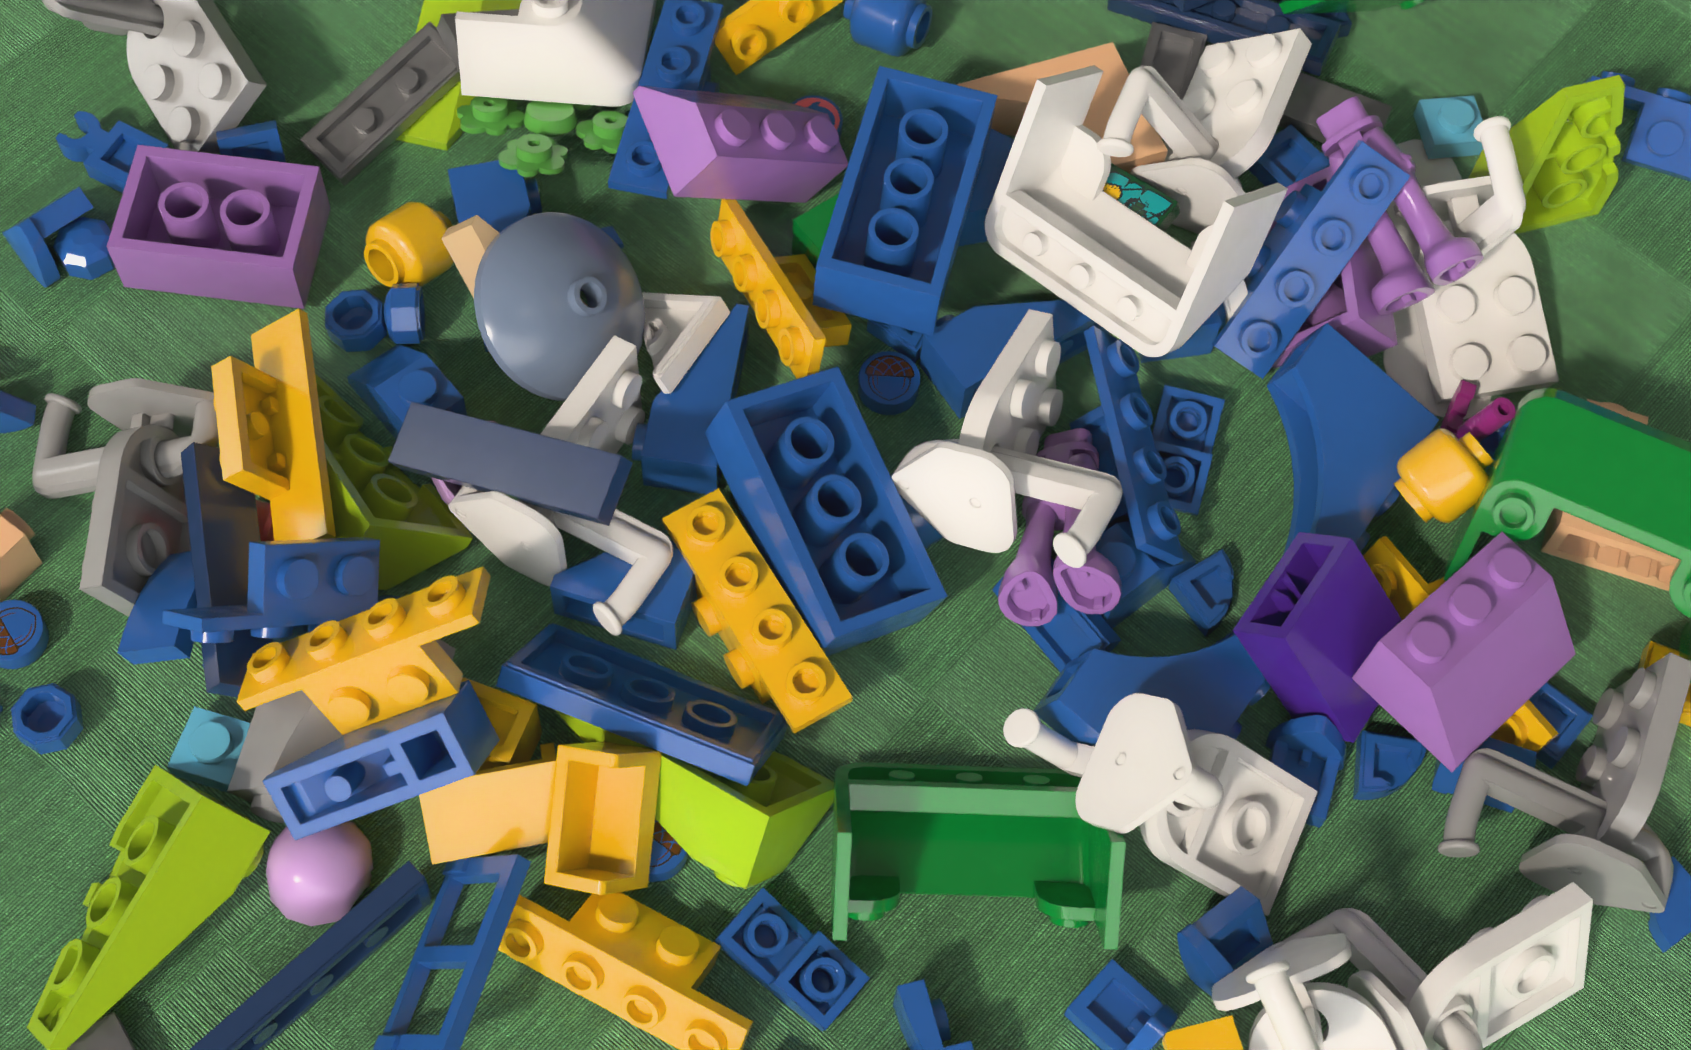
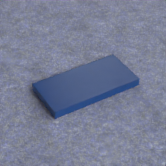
M554 623L545 627L502 665L496 684L499 688L745 786L751 783L782 741L788 726L781 712Z

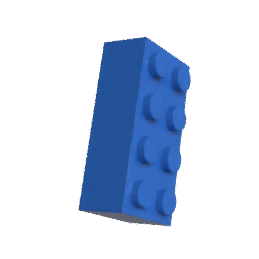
M879 66L816 264L812 305L933 336L989 140L998 95Z
M839 367L737 397L723 404L704 432L757 549L826 656L919 623L947 597Z

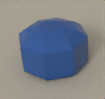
M80 217L60 228L53 248L69 276L94 280L114 269L115 265L107 249L111 230L104 220Z
M418 283L393 284L386 295L384 321L389 337L395 344H419L425 337L424 295L422 286H419Z
M366 289L342 291L325 307V329L330 339L346 352L370 351L387 335L383 303Z
M55 683L28 688L11 708L14 734L20 742L41 755L68 749L84 729L80 703L73 694Z

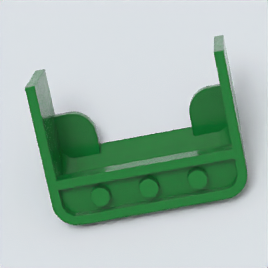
M1542 388L1527 394L1518 404L1515 416L1510 421L1492 458L1494 462L1486 470L1489 477L1477 503L1466 511L1453 538L1443 580L1447 581L1466 564L1482 531L1495 537L1503 532L1513 542L1528 540L1544 528L1553 508H1556L1679 559L1670 577L1669 593L1674 606L1682 614L1689 617L1680 634V657L1691 661V443L1559 389Z
M857 762L842 765L835 770L831 883L832 939L847 941L848 917L859 921H874L883 918L885 912L899 905L900 894L1034 898L1038 910L1048 915L1050 922L1061 927L1080 928L1087 926L1090 921H1095L1103 949L1118 950L1126 848L1125 838L1121 833L1093 826L1079 816L1075 800L1081 777L1070 775L1062 769Z

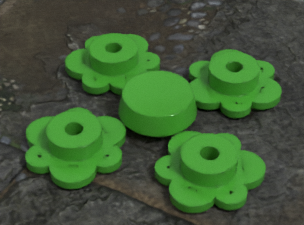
M475 97L471 100L470 105H463L457 109V117L461 119V129L470 134L486 132L492 136H499L505 134L507 129H516L523 125L529 131L536 133L523 135L518 139L509 141L507 143V150L499 154V164L501 167L517 170L518 174L524 177H533L538 173L545 175L561 173L565 168L564 160L568 158V149L562 145H555L554 140L550 137L569 133L575 127L576 135L584 139V146L592 150L603 148L608 153L616 154L628 115L617 111H603L596 114L593 120H584L577 124L574 109L587 110L593 105L531 101L527 105L524 115L522 111L517 110V103L515 101L491 97Z

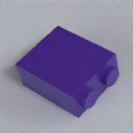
M1299 532L1234 627L1233 632L1292 719L1313 715L1325 716L1336 726L1342 734L1344 741L1354 743L1378 703L1352 677L1379 640L1400 623L1402 619L1352 538Z

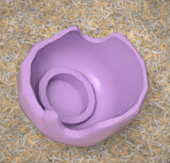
M347 821L296 841L286 826L275 838L268 853L266 877L270 900L287 919L309 926L339 921L351 910L354 902L362 892L370 886L372 877L370 872L373 870L371 842L352 821Z

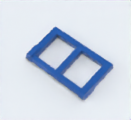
M516 854L469 857L446 863L443 870L445 877L383 1034L378 1035L372 1050H460L531 861ZM497 883L474 944L440 946L464 884ZM464 969L439 1035L406 1034L430 970Z

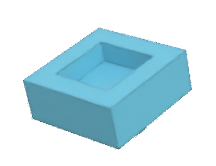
M1474 95L1419 100L1413 116L1428 159L1480 155L1483 146L1481 142L1474 138L1473 134L1474 129L1483 120Z
M194 706L167 765L168 769L179 778L227 792L251 723Z

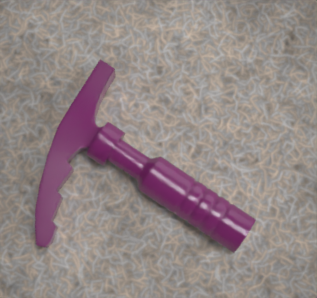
M1461 380L1451 399L1440 429L1451 431L1458 439L1470 432L1480 443L1514 418L1516 413L1515 407L1509 399L1499 397L1463 423V418L1467 414L1477 385Z

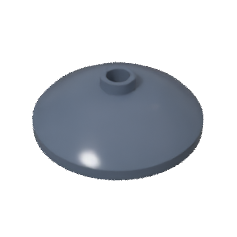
M559 212L538 213L509 225L487 247L478 266L475 278L474 306L476 319L483 341L495 362L521 387L544 398L565 401L614 335L636 345L638 356L645 326V306L641 286L625 253L599 227L570 214ZM580 289L587 298L588 307L580 298Z

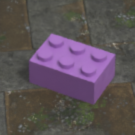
M137 145L107 243V249L123 286L305 309L331 209L320 167Z

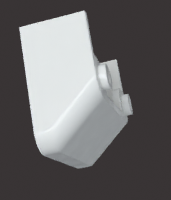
M522 0L518 16L457 11L455 24L462 95L609 107L629 104L633 102L634 95L632 92L638 87L648 55L657 0Z
M1094 65L1037 79L985 218V233L990 246L998 255L1142 355L1160 357L1179 349L1248 276L1288 188L1280 183H1275L1225 200L1214 225L1205 228L1199 234L1191 250L1103 191L1111 169V156L1103 154L1098 150L1097 143L1102 138L1083 125L1103 71Z

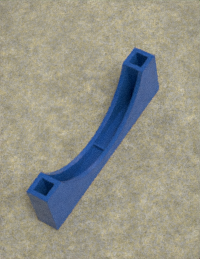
M1326 323L1295 345L1267 384L1286 431L1292 459L1294 479L1293 512L1284 553L1299 532L1352 538L1361 552L1370 539V534L1365 529L1373 517H1379L1387 511L1400 494L1394 486V483L1400 479L1397 471L1398 460L1427 437L1439 421L1434 414L1331 325ZM1232 630L1210 647L1174 656L1137 657L1092 649L1066 664L1033 711L1062 736L1073 742L1095 747L1107 716L1113 707L1123 698L1131 694L1141 693L1166 698L1177 704L1182 711L1187 730L1210 731L1236 740L1242 729V726L1237 722L1238 718L1247 705L1252 706L1257 703L1271 686Z

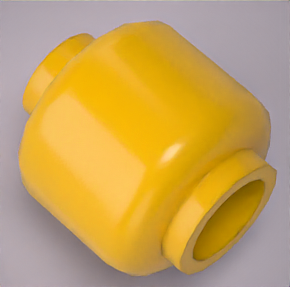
M407 202L369 227L364 249V259L368 269L380 283L388 287H392L393 284L418 283L419 286L427 284L453 265L454 261L441 239L446 230L453 226L443 213L435 211L424 203Z
M1437 429L1398 460L1397 471L1401 478L1394 483V486L1426 523L1433 517L1440 522L1451 523L1477 503L1489 477L1484 469L1494 460L1470 432L1458 439L1447 429Z

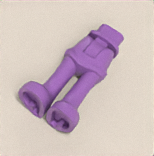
M1358 96L1343 101L1316 120L1326 139V142L1321 147L1325 156L1329 157L1332 175L1340 167L1358 140L1363 141L1410 175V178L1394 198V201L1423 252L1426 271L1435 285L1444 286L1457 281L1483 260L1482 252L1471 238L1454 237L1442 223L1415 176L1416 164L1412 160L1411 155L1403 153L1392 138L1382 129L1383 124L1379 116H1369ZM1386 210L1367 235V239L1379 260L1383 273V278L1375 285L1371 292L1372 303L1379 315H1388L1405 309L1428 298L1435 292L1429 278L1412 256Z
M1078 428L1051 434L1045 438L1044 449L1036 454L1039 457L1099 471V454L1092 445V434L1086 429ZM1024 495L1021 513L1026 520L1025 531L1016 557L1005 571L998 593L1000 610L1014 623L1030 627L1041 626L1051 622L1057 614V588L1063 599L1073 609L1086 614H1103L1112 610L1119 603L1122 583L1117 568L1106 557L1096 551L1095 546L1087 554L1086 563L1082 567L1073 568L1068 566L1057 555L1052 571L1051 551L1054 531L1063 530V533H1067L1078 517L1080 509Z

